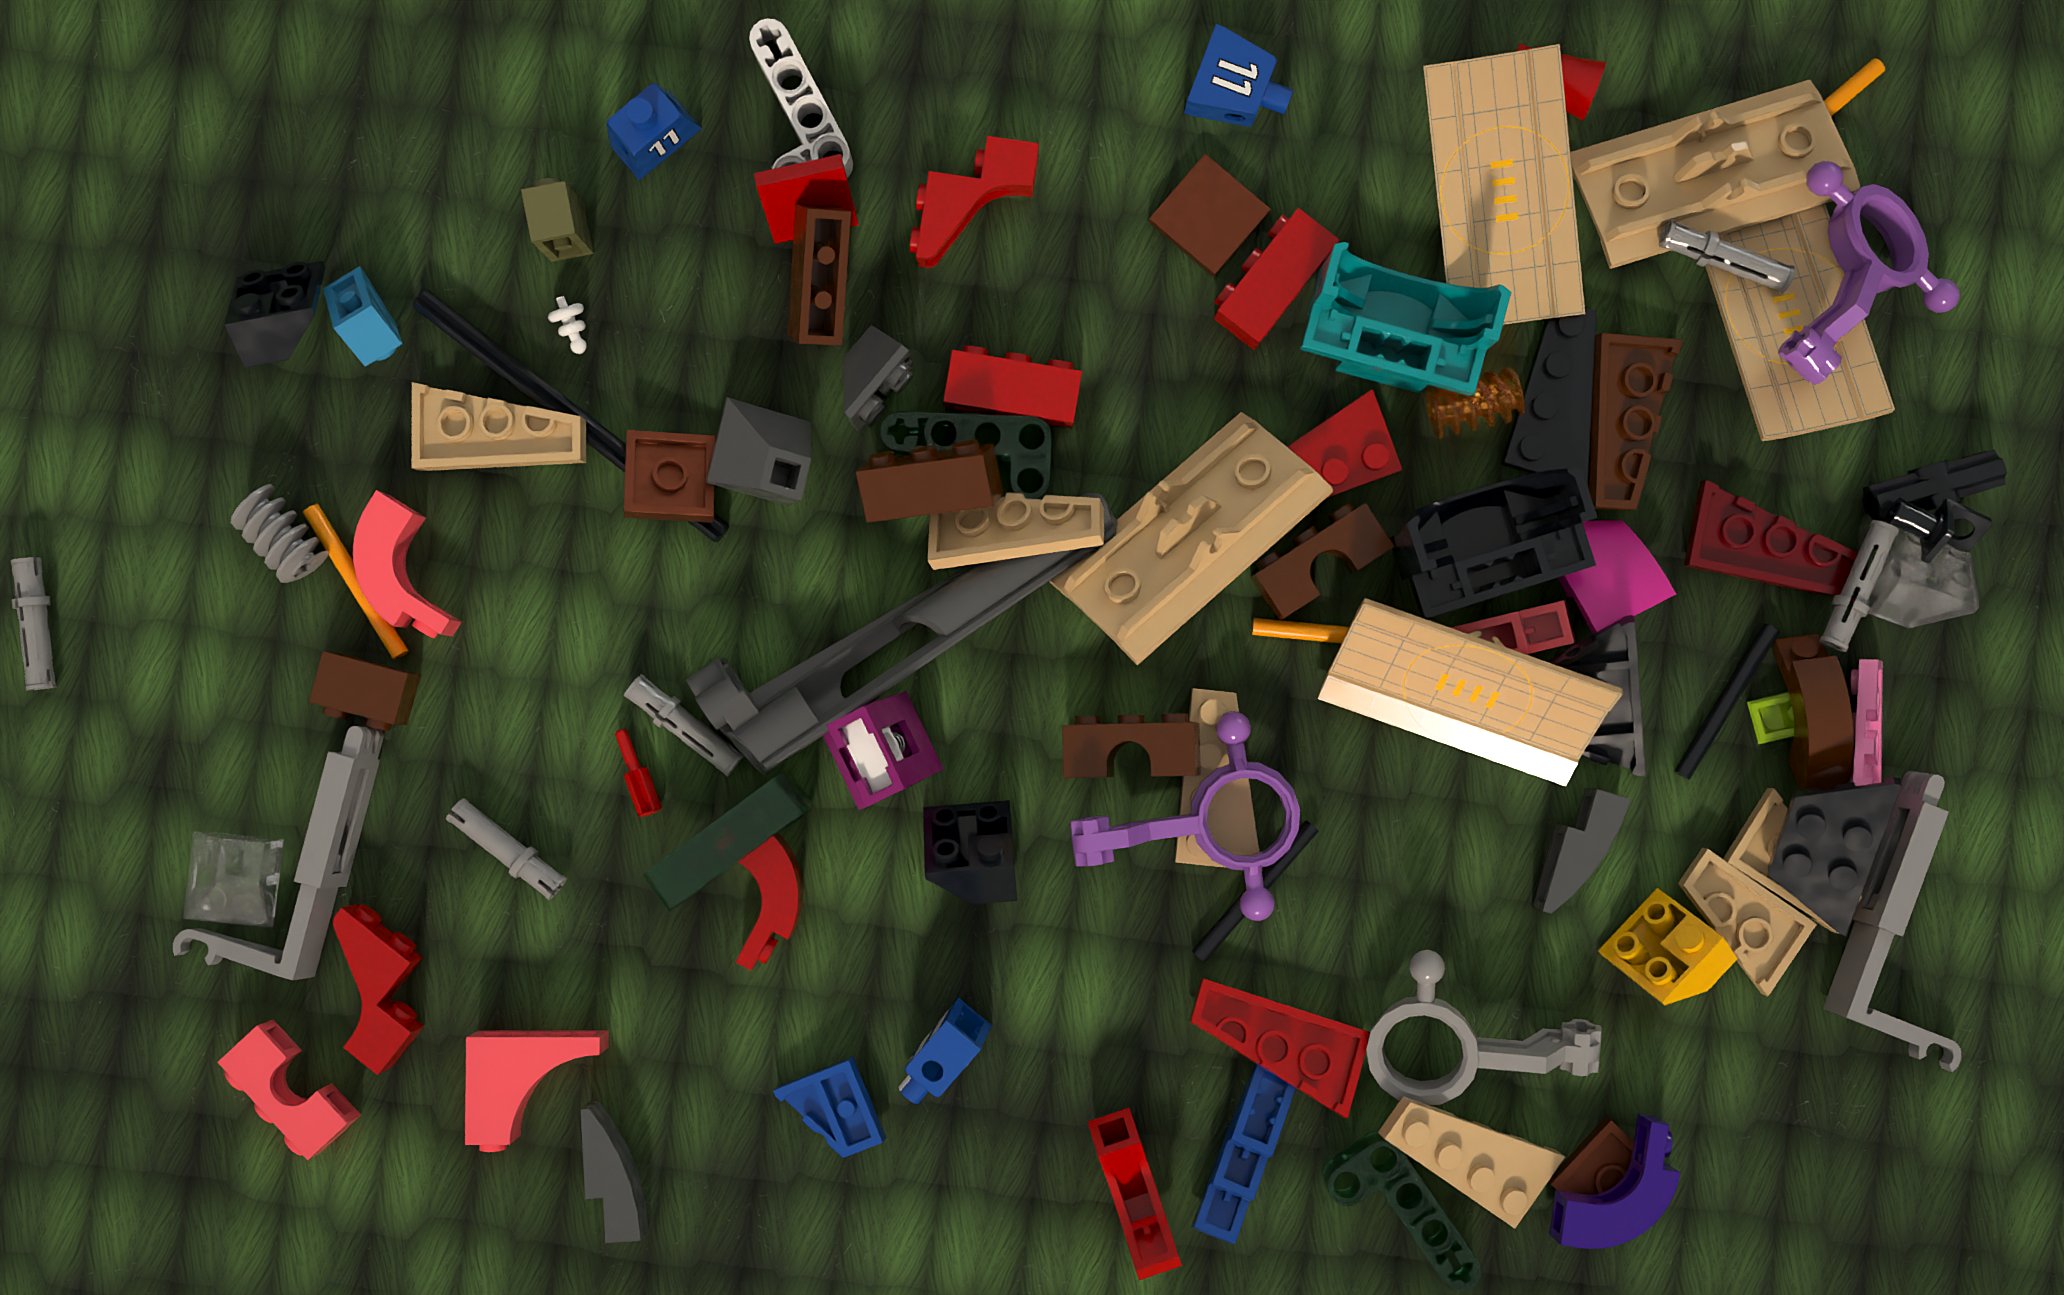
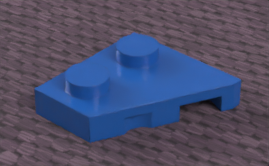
M853 1056L782 1084L773 1090L777 1099L781 1102L785 1099L804 1117L802 1121L814 1132L822 1134L826 1138L827 1144L842 1158L883 1143L887 1138Z

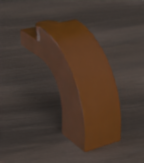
M1819 634L1775 639L1772 648L1788 688L1793 708L1794 739L1788 762L1799 789L1814 787L1829 789L1836 784L1848 783L1853 765V719L1845 678L1837 656H1828L1824 645L1819 642Z

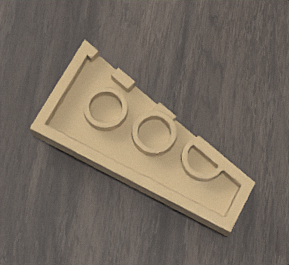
M412 382V469L432 471L586 463V419L581 416L532 406L511 404L492 398L476 397L458 391L442 390Z
M1006 493V496L1001 497L993 507L931 514L928 562L933 570L1101 546L1104 545V507L1100 498L1045 495L1040 500L1025 499L1021 493Z
M1191 689L1188 722L1200 723L1201 775L1182 777L1179 815L1191 814V801L1200 783L1216 768L1229 764L1227 745L1218 738L1216 724L1224 713L1230 711L1239 712L1236 693ZM1240 778L1226 783L1214 794L1208 806L1207 825L1212 838L1221 848L1234 854L1252 855L1259 852L1249 778ZM1195 835L1176 837L1174 862L1227 868L1211 860L1197 844Z
M1405 1096L1402 1097L1378 1131L1385 1140L1513 1228H1516L1565 1158L1563 1154L1555 1149L1546 1146L1542 1147L1530 1143L1524 1138L1493 1130L1487 1125L1456 1117L1450 1112Z

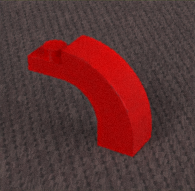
M741 809L735 812L715 850L747 868L756 879L760 888L762 899L761 912L757 923L736 960L737 964L751 971L757 966L759 961L766 964L778 944V940L772 938L774 933L787 940L793 935L801 915L803 885L796 858L783 837L768 823Z
M1130 1108L1088 1121L1095 1149L1107 1179L1139 1280L1182 1266Z

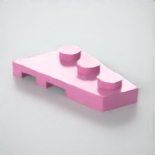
M1859 659V669L1851 670V694L1857 695V713L1852 712L1855 754L1850 775V781L1855 782V786L1882 783L1883 661Z

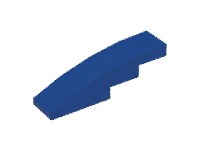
M1255 1064L1240 1098L1191 1228L1229 1244H1235L1248 1205L1255 1198L1267 1160L1273 1156L1296 1089L1258 1064Z

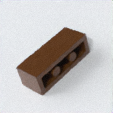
M795 203L787 336L799 344L842 346L851 211L838 206Z
M975 439L957 442L949 450L937 451L935 445L922 446L910 450V455L895 457L894 451L878 452L868 456V461L856 471L867 523L993 507L1003 495L994 444L979 445L978 440Z

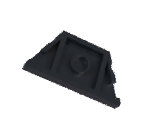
M1628 615L1546 662L1623 689V695L1611 711L1607 713L1582 755H1585L1591 761L1603 765L1611 762L1629 768L1634 775L1646 776L1636 626L1633 615Z
M1886 777L1884 778L1885 782L1855 786V782L1836 784L1829 789L1814 787L1794 790L1768 865V875L1839 934L1846 936L1900 792L1902 786L1900 778Z

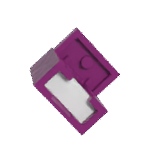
M906 691L867 704L826 725L829 732L823 735L858 810L875 804L944 769Z

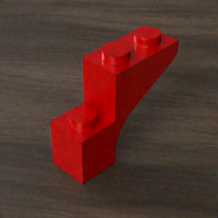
M987 136L985 150L977 149L974 175L981 176V179L929 171L927 185L919 184L917 192L916 210L923 211L921 226H913L910 239V253H916L918 267H935L977 212L988 202L1005 196L1033 197L1039 158V143Z
M353 904L342 907L333 918V927L362 1000L361 1016L358 1025L343 1048L375 1074L379 1075L395 1064L424 1027L416 1020L417 1014L411 1007L401 1001L393 1002L391 1000L423 957L414 951L416 945L407 936L399 932L392 933L380 924L382 918L376 911L364 904L360 906Z

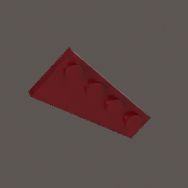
M1703 480L1700 481L1684 566L1834 597L1841 594L1858 552L1818 533L1813 534L1781 515L1776 516L1757 507L1756 503L1744 497H1736L1720 489L1719 485ZM1868 561L1860 577L1861 580L1865 579ZM1857 591L1853 593L1850 601L1854 602L1856 600Z

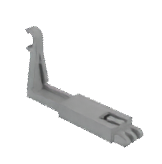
M352 726L346 733L342 752L328 751L294 882L301 883L284 950L226 936L202 928L183 930L175 937L173 942L174 956L184 955L191 950L190 943L192 939L206 943L208 946V954L204 958L208 966L218 964L223 958L289 980L315 977L338 888L346 887L380 762L378 757L384 737L382 730L372 727Z
M1908 771L1903 776L1900 792L1862 891V898L1852 918L1855 923L1823 1009L1909 1042V1056L1919 1060L1927 1056L1926 1050L1928 1046L1936 1043L1943 1048V1056L1939 1060L1941 1068L1953 1072L1961 1061V1049L1955 1041L1868 1008L1894 935L1902 937L1904 935L1949 813L1937 807L1945 784L1943 777L1936 774Z

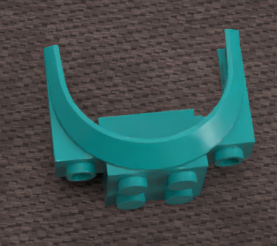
M1349 243L1334 244L1331 253L1317 273L1307 310L1309 318L1300 350L1336 359L1335 371L1419 393L1427 385L1468 396L1475 394L1486 350L1499 341L1512 292L1500 284L1488 288H1474L1408 275L1356 257L1347 250Z

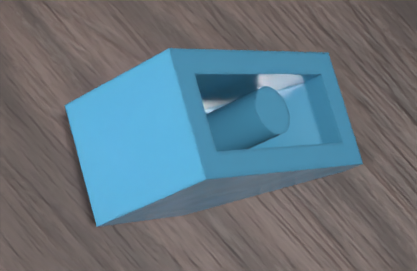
M360 266L323 288L334 330L365 367L376 360L381 361L388 358L395 352L397 347L402 345L395 321Z

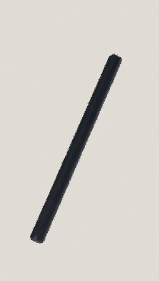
M429 290L420 292L413 302L415 310L542 409L581 416L586 419V443L625 473L626 443ZM715 513L712 523L687 521L713 542L721 540L729 529V524Z

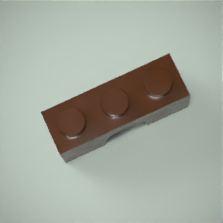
M1348 503L1328 516L1333 524L1318 533L1316 528L1312 526L1292 539L1296 546L1295 549L1284 556H1281L1279 551L1275 550L1255 563L1260 571L1251 576V579L1278 620L1284 619L1321 595L1310 576L1312 561L1318 554L1329 553L1339 557L1352 574L1394 548L1393 543L1366 503L1357 509H1354L1352 504Z
M1161 714L1162 723H1144V715H1118V724H1101V716H1074L1075 725H1062L1063 778L1114 777L1115 755L1123 745L1129 742H1136L1142 745L1148 752L1151 761V776L1201 775L1200 723L1188 722V714Z

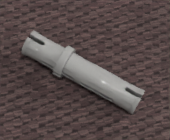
M1672 219L1664 227L1659 239V247L1691 257L1696 265L1704 267L1709 264L1775 289L1780 293H1784L1788 289L1795 274V266L1784 264L1721 240L1716 232L1709 230L1703 233L1676 223Z
M1879 520L1871 521L1869 531L1854 560L1841 594L1835 595L1831 604L1834 606V610L1824 634L1819 640L1823 645L1847 652L1848 644L1860 618L1866 617L1870 608L1866 604L1883 569L1895 536L1899 533L1897 527ZM1872 550H1876L1877 552L1864 580H1861L1860 577ZM1857 591L1858 595L1847 621L1843 623L1842 618L1852 595Z
M42 558L12 559L10 562L14 577L15 599L11 601L12 608L17 609L19 619L20 642L25 670V689L29 691L56 688L57 684L53 669L52 647L47 618V606H50L51 603L50 596H45Z
M644 675L638 676L626 690L624 697L631 700L654 718L653 723L657 727L661 728L664 726L703 758L716 766L725 776L728 777L744 756L736 748L680 705L682 702L676 696L669 697L646 679Z
M462 798L451 809L455 812L454 814L448 813L446 820L449 823L455 825L510 869L509 874L515 879L521 877L544 895L548 901L561 890L559 885L563 886L566 883L567 878L564 875L559 874L538 857L539 851L532 846L526 848L470 804L466 798Z

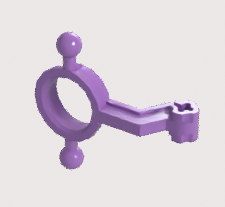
M1830 161L1815 163L1807 173L1806 185L1815 195L1829 196L1837 204L1830 217L1828 235L1833 254L1845 274L1833 305L1808 326H1803L1800 333L1795 330L1790 338L1782 343L1778 354L1800 376L1813 385L1827 379L1828 375L1839 366L1842 357L1834 350L1836 342L1869 315L1876 293L1887 291L1895 286L1901 288L1916 283L1924 291L1923 302L1925 306L1936 313L1952 310L1960 299V290L1953 281L1937 279L1927 269L1929 252L1925 234L1916 216L1907 204L1891 190L1875 184L1863 186L1852 193L1842 183L1843 172L1841 168ZM1860 214L1869 220L1882 235L1890 251L1892 269L1882 263L1869 247L1862 232Z
M1230 711L1224 713L1216 724L1218 738L1227 745L1229 764L1216 768L1200 783L1191 801V814L1126 822L1110 827L1108 815L1071 820L1069 824L1075 866H1095L1114 862L1113 849L1131 847L1151 840L1195 835L1197 844L1211 860L1231 870H1244L1246 891L1240 898L1241 911L1246 918L1252 921H1262L1272 914L1275 900L1270 891L1264 888L1261 868L1274 864L1290 849L1299 831L1300 807L1293 788L1279 772L1259 762H1247L1244 742L1251 733V725L1244 714ZM1240 778L1258 779L1270 785L1280 796L1284 808V825L1277 840L1266 850L1252 855L1234 854L1221 848L1212 838L1207 825L1208 806L1214 794L1226 783Z

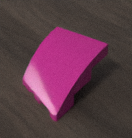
M1590 520L1583 522L1596 566L1558 577L1567 596L1574 598L1592 634L1597 633L1625 616H1635L1676 595L1655 558L1623 520Z

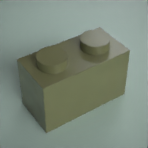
M545 178L535 181L533 183L534 187L521 189L531 242L551 262L594 254L585 204L566 181L560 182L557 178Z

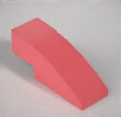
M1566 600L1451 627L1466 634L1480 631L1482 633L1480 639L1489 642L1495 636L1506 648L1526 655L1576 642Z

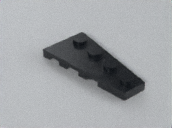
M1585 307V314L1545 319L1501 465L1530 474L1560 468L1582 469L1588 486L1596 310Z

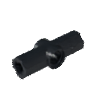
M1995 450L1983 451L1962 457V459L1949 462L1947 459L1909 470L1907 475L1863 487L1862 502L1866 514L1872 520L1886 521L1890 507L1898 498H1903L1906 502L1929 511L1939 508L1947 498L1960 502L1961 497L2005 485L2007 470L2003 458L1999 457Z

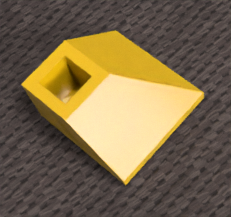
M1659 888L1641 904L1598 950L1603 957L1664 1006L1708 991L1738 959L1723 936Z

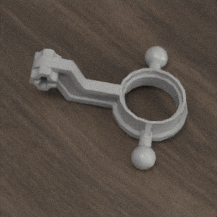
M1427 949L1417 952L1411 958L1409 964L1410 973L1417 981V995L1406 997L1389 1006L1372 1026L1366 1046L1369 1070L1383 1090L1398 1101L1405 1096L1427 1105H1441L1463 1093L1474 1080L1477 1068L1546 1074L1560 1065L1559 1068L1561 1070L1569 1071L1572 1075L1588 1076L1590 1073H1598L1602 1027L1592 1024L1588 1020L1573 1019L1570 1022H1562L1561 1030L1543 1028L1523 1041L1476 1037L1465 1017L1446 1001L1435 998V983L1443 977L1445 963L1437 952ZM1425 1015L1440 1019L1453 1028L1461 1041L1462 1054L1459 1063L1449 1074L1437 1080L1419 1081L1405 1077L1392 1067L1384 1051L1385 1036L1396 1023L1412 1016Z

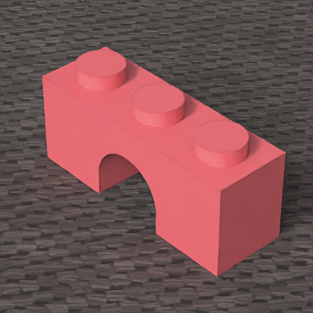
M272 1019L253 1028L217 1063L225 1070L224 1076L230 1085L237 1090L244 1091L255 1103L254 1109L257 1114L266 1122L274 1123L285 1135L284 1141L288 1148L295 1154L303 1155L309 1160L324 1151L361 1114L333 1083L317 1090L310 1098L300 1097L290 1090L286 1081V1071L291 1061L302 1050Z

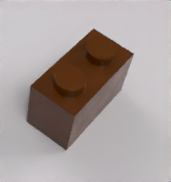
M323 651L309 703L324 706L322 710L324 715L349 720L351 713L366 717L364 725L368 727L391 731L392 725H408L421 674L338 652Z

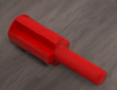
M627 729L616 731L615 737L628 769V773L623 776L638 817L652 815L663 807L648 767L641 768Z

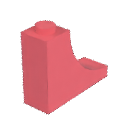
M609 1030L476 1031L467 1036L465 1145H479V1150L483 1152L506 1150L507 1145H510L521 1136V1124L527 1102L542 1078L554 1067L564 1062L603 1053L609 1048Z

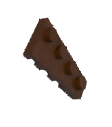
M1600 333L1595 336L1589 493L1595 509L1621 511L1637 509L1651 459L1649 454L1653 434L1658 433L1662 419V416H1659L1664 394L1670 390L1674 375L1670 372L1675 355L1680 353L1683 339Z

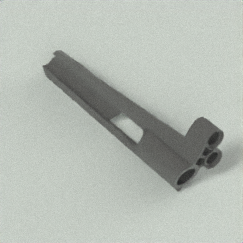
M1097 493L1078 495L1077 497L1100 498L1104 507V543L1112 539L1116 535L1118 522L1102 495ZM1100 546L967 565L947 579L748 693L725 657L722 659L719 657L715 658L685 680L696 696L695 700L715 729H720L732 741L744 758L760 773L766 775L828 733L827 724L872 703L882 693ZM917 623L928 626L938 635V637L849 697L845 698L842 696L840 685L842 676L846 671Z

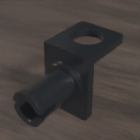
M1898 498L1890 507L1886 516V523L1920 537L1921 561L1927 564L1932 561L1945 544L1961 552H1969L1992 526L1991 518L1949 498L1942 503L1934 514L1906 502L1903 498ZM1954 520H1969L1974 525L1973 531L1965 536H1954Z

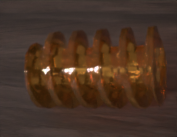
M1510 367L1502 368L1498 375L1493 371L1485 372L1482 378H1479L1475 394L1472 396L1432 386L1431 393L1429 391L1426 392L1427 414L1432 430L1438 440L1444 437L1445 425H1449L1456 436L1461 433L1462 421H1466L1473 432L1478 429L1479 417H1483L1486 425L1490 428L1495 425L1496 413H1500L1505 424L1512 421L1513 409H1516L1521 416L1525 413L1521 383L1516 372Z

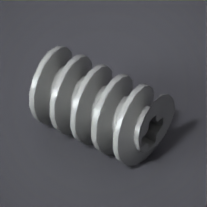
M267 484L252 492L238 505L231 516V524L236 530H243L242 537L247 543H254L253 550L258 556L265 557L264 563L268 568L277 570L276 577L281 583H289L315 571L328 557L329 552L326 550L318 554L313 553L320 543L317 537L306 541L301 539L308 531V526L306 524H300L294 528L290 526L298 516L297 513L292 510L281 515L279 512L285 506L286 501L283 497L269 501L268 498L273 494L275 488L272 484Z

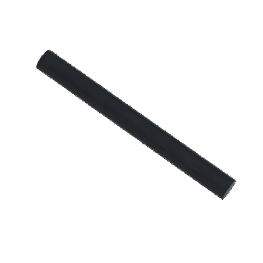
M1763 624L1675 768V773L1685 779H1691L1780 633L1778 629L1769 624Z
M1307 820L1299 827V831L1290 849L1274 864L1262 869L1264 888L1269 889L1319 832ZM1242 894L1192 950L1204 963L1245 917L1240 908Z

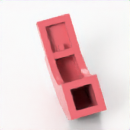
M376 490L359 519L353 543L354 569L362 593L372 608L394 627L408 628L414 618L412 626L429 637L436 638L438 634L453 637L462 622L423 598L413 588L406 571V555L409 545L426 517L391 495Z

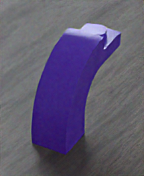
M1638 1113L1629 1168L1624 1177L1609 1190L1589 1195L1555 1190L1549 1234L1560 1245L1585 1249L1614 1247L1638 1237L1656 1223L1669 1206L1680 1177L1678 1170L1664 1162V1158L1669 1157L1672 1149V1134L1669 1131V1124L1656 1116Z

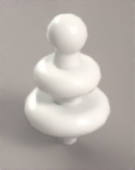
M564 296L558 297L556 301L559 309L550 312L548 319L551 322L562 321L563 326L558 329L559 335L563 337L569 336L571 350L576 354H582L585 352L587 344L581 338L579 331L584 330L586 325L582 320L576 321L575 315L582 313L584 307L580 303L568 306Z

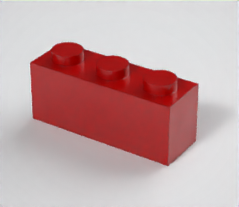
M1297 208L1290 219L1283 214L1267 234V236L1273 239L1264 252L1257 248L1252 252L1241 267V270L1246 273L1237 286L1229 282L1214 302L1220 307L1214 320L1253 350L1257 348L1326 260L1334 244L1339 242L1336 236L1299 208Z
M966 345L963 346L962 351L952 350L943 402L947 409L1073 429L1082 371L1074 370V364L1067 361L1049 360L1048 365L1031 363V357L1028 355L1006 353L1005 358L988 356V350L985 348Z

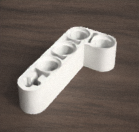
M767 18L760 20L750 31L749 40L752 50L802 144L779 157L772 169L820 159L829 151H838L843 154L842 160L848 178L853 169V160L848 144L787 29L781 22L775 19ZM770 40H773L778 45L782 56L777 62L770 48L765 44ZM793 75L802 78L800 86L796 89L785 90L781 87L784 79ZM817 113L823 117L817 127L805 128L801 125L803 118L808 114Z

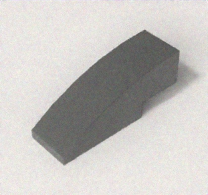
M1585 788L1574 827L1556 824L1533 901V908L1552 914L1588 880L1609 851L1622 826L1631 799L1599 789Z
M590 1101L580 1109L585 1199L603 1198L605 1243L641 1241L649 1231L646 1200L638 1170L630 1150L613 1119L599 1101Z

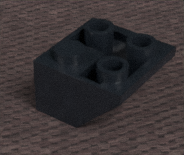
M323 261L308 264L306 262H295L282 269L266 272L263 270H252L237 277L224 326L245 368L289 359L315 316L325 272Z
M1010 800L923 807L925 879L972 904L1017 901Z

